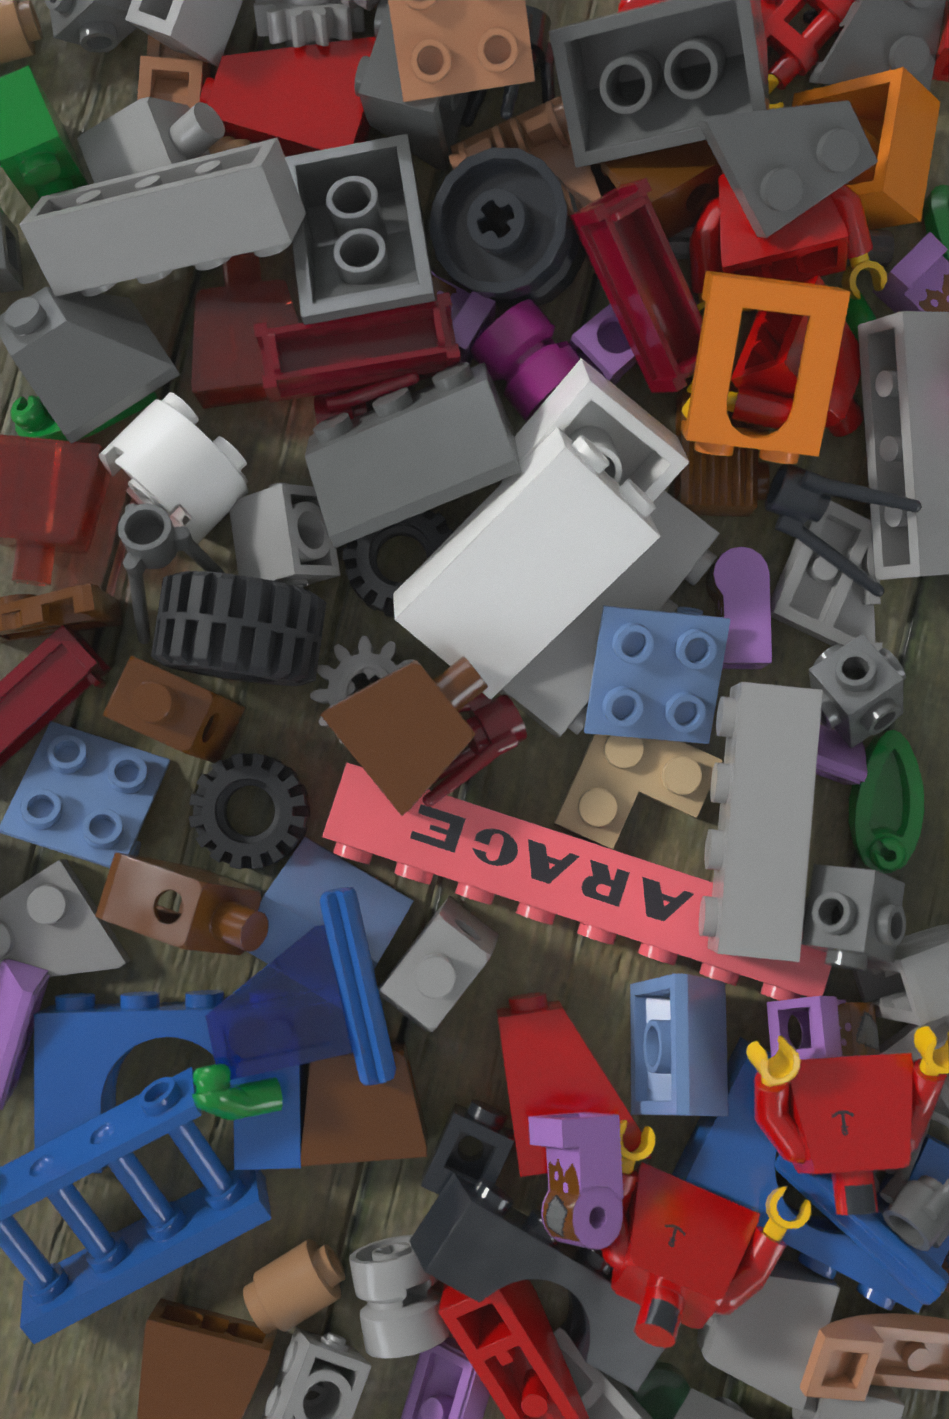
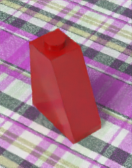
M377 37L329 42L328 46L312 44L301 47L222 56L215 79L208 77L203 85L200 102L212 107L220 116L225 129L223 137L233 136L235 139H247L252 144L278 138L285 157L366 142L371 126L368 124L360 97L355 94V76L361 58L363 56H371Z
M544 992L509 997V1007L496 1010L520 1177L548 1173L546 1147L530 1145L528 1117L577 1112L619 1115V1121L627 1120L626 1130L622 1136L623 1146L629 1152L635 1151L641 1143L642 1130L560 1001L547 1002V995ZM651 1154L644 1159L651 1158Z

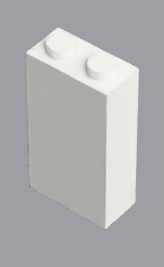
M557 427L520 464L521 472L507 477L393 593L394 619L450 666L464 656L488 685V688L482 693L489 699H492L661 537L650 515L656 509V506L630 479H627L620 486L604 471L610 464L609 461L585 436L580 435L573 442Z

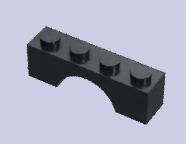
M453 1173L409 1240L424 1272L479 1303L498 1289L522 1280L541 1279L565 1287L568 1290L569 1298L565 1331L585 1362L638 1391L665 1348L656 1347L642 1341L634 1332L641 1305L625 1299L614 1292L611 1286L613 1267L604 1260L601 1249H590L558 1242L545 1229L542 1212L533 1209L530 1215L527 1216L511 1207L514 1203L512 1198L492 1182L480 1178L477 1184L474 1185Z

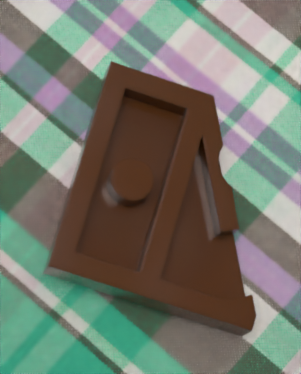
M92 583L66 587L37 596L34 594H15L0 597V643L50 636L61 625L77 632L123 625L120 600Z

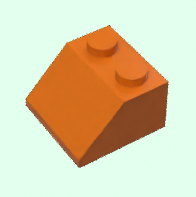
M904 67L794 93L792 107L850 101L878 160L877 163L845 184L860 196L868 229L874 230L921 222L940 101Z

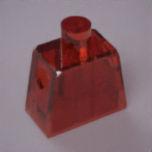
M253 252L231 256L227 262L222 264L224 287L202 289L196 294L191 384L192 392L203 409L269 400L263 386L262 376L265 374L261 350L255 338L253 324L266 322L268 328L299 323L286 281L279 279L262 281L259 257Z
M0 434V545L15 548L12 581L27 585L51 586L55 552L87 554L112 476L99 458V454L104 450L100 444L82 442L71 444L69 441Z

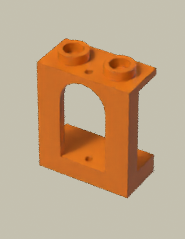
M706 271L702 299L706 301L693 385L687 421L682 420L680 429L686 440L695 441V451L717 456H732L734 446L760 449V459L782 464H797L800 454L819 457L851 292L834 286ZM743 308L809 316L793 406L787 421L777 431L735 427L731 424L727 415V396Z

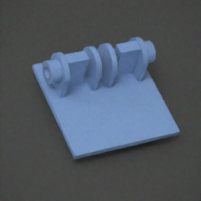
M603 605L584 732L587 734L709 744L731 619L702 615V610L691 607H677V613Z
M51 722L0 824V833L108 868L111 867L115 852L138 856L141 842L136 841L170 764V759Z

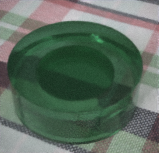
M660 1361L655 1363L638 1391L627 1386L629 1393L653 1419H674L691 1391L686 1377L677 1367Z

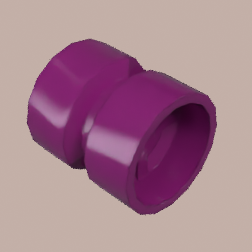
M531 299L518 303L497 318L479 336L470 350V355L478 364L485 362L493 381L505 380L507 384L504 396L525 422H528L581 359L567 341L559 343L553 341L552 337L555 326L534 300Z

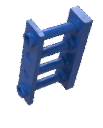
M192 1067L173 1077H163L152 1082L141 1094L0 1167V1247L26 1279L23 1281L20 1328L33 1344L44 1340L272 1219L266 1177L260 1169L227 1171L193 1120L201 1116L202 1112L201 1109L196 1107L192 1097V1093L196 1092V1086L193 1081L194 1069ZM167 1133L204 1185L184 1197L168 1202L133 1152ZM108 1165L145 1216L117 1232L110 1233L73 1184ZM45 1197L49 1199L85 1247V1249L59 1263H49L13 1216V1214Z

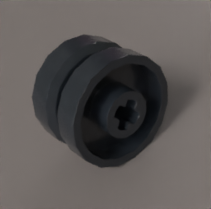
M490 148L465 158L445 177L432 203L429 232L436 258L453 280L468 288L471 292L474 291L485 298L496 301V306L501 309H510L527 299L534 300L538 306L552 302L573 283L586 256L585 248L570 218V215L582 209L581 204L543 160L519 148Z

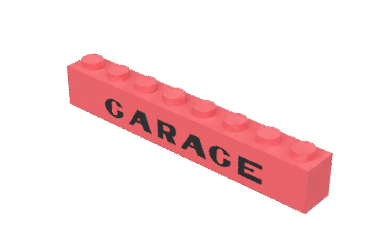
M346 763L322 835L323 838L336 841L333 851L336 855L370 865L372 856L375 854L396 861L397 865L394 873L431 885L433 875L436 874L457 881L456 894L492 905L494 895L497 894L518 901L517 914L545 924L553 925L556 914L580 922L577 933L582 936L614 945L618 934L641 942L639 954L670 965L676 964L679 954L702 962L700 974L736 986L739 975H743L763 982L760 993L779 1001L797 999L801 995L806 997L823 996L832 967L825 964V952L801 944L800 962L717 954L707 948L708 937L699 935V911L702 897L712 896L713 882L448 795L433 806H425L423 797L431 791L429 789L408 812L401 816L362 767Z

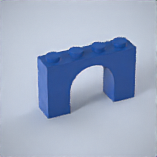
M288 989L250 991V1000L224 1001V991L199 990L186 992L185 1002L161 1003L159 992H130L120 994V1003L95 1004V994L71 993L55 996V1005L34 1013V1149L116 1107L117 1078L120 1068L131 1050L136 1045L151 1039L175 1037L202 1046L220 1064L227 1065L231 1072V1085L276 1077L280 1083L283 1100L281 1111L234 1120V1170L301 1168V1147L307 1099L305 999L289 1000ZM108 1165L102 1167L101 1169L93 1173H102L108 1167Z
M740 1036L727 1062L728 1116H700L672 1174L677 1178L759 1213L760 1217L757 1226L765 1227L769 1220L766 1213V1200L768 1195L778 1188L774 1166L777 1150L755 1121L754 1079L758 1070L750 1062L746 1053L747 1046L752 1042ZM764 1049V1050L766 1051V1053H767L768 1059H770V1058H771V1052H769V1051H767L766 1049ZM926 1134L909 1180L917 1181L922 1175H926L944 1184L949 1178V1145ZM885 1174L880 1184V1192L893 1177L892 1174ZM878 1192L876 1193L878 1210L883 1214L890 1204ZM782 1196L777 1203V1211L780 1217L786 1221L795 1219L799 1211L788 1205ZM810 1215L809 1220L803 1226L797 1229H787L782 1238L786 1245L801 1252L798 1260L819 1275L834 1280L838 1271L859 1282L856 1290L873 1303L887 1310H892L897 1302L919 1313L923 1304L912 1296L829 1218ZM949 1235L939 1248L932 1246L928 1251H924L940 1266H942L949 1251Z

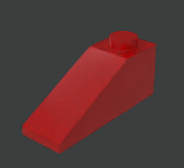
M530 1280L508 1284L489 1295L480 1303L444 1283L438 1313L506 1419H589L543 1306Z

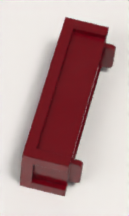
M643 178L618 186L570 215V218L651 392H678L687 386L685 379L695 372L703 319L647 195L648 192L652 191L647 178Z
M449 292L436 294V301L308 325L298 323L268 328L266 322L253 324L255 338L261 350L265 374L262 376L263 386L270 403L362 388L411 371L417 372L420 378L430 377L449 366L460 363L461 358L458 343L456 344Z
M61 625L0 681V768L92 684L101 689L107 685L101 677L106 675L112 668L79 632Z

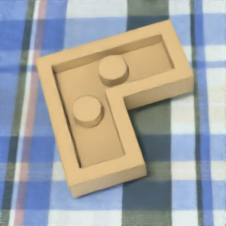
M593 734L554 823L607 848L614 849L638 793L692 818H697L711 788L714 764L722 763L723 760L680 741Z

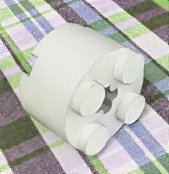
M170 392L162 401L154 400L99 454V458L112 476L122 468L131 478L126 492L137 504L150 503L160 506L169 515L173 526L187 527L193 540L198 544L229 513L237 499L244 497L248 493L246 485L248 480L241 472L247 463L237 449L224 438L218 436L212 442L195 426L199 419L194 411L179 396Z

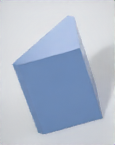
M304 837L261 900L258 911L263 912L268 918V933L262 945L248 953L343 1008L319 903L320 897L326 891L340 887H353L356 890L374 969L414 900L316 842Z
M674 973L630 984L631 1115L728 1116L725 983L690 974Z

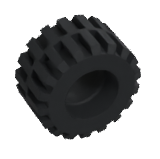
M184 571L165 576L162 580L151 657L165 667L194 674L271 685H305L316 681L326 602L306 589L250 576L206 571Z

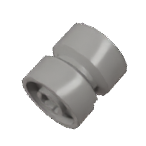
M413 1235L396 1236L372 1242L355 1250L350 1255L349 1260L355 1294L361 1300L367 1301V1305L360 1310V1321L366 1353L372 1357L386 1359L415 1355L434 1348L444 1342L449 1336V1329L438 1313L442 1293L431 1289V1286L438 1279L424 1272L409 1242Z

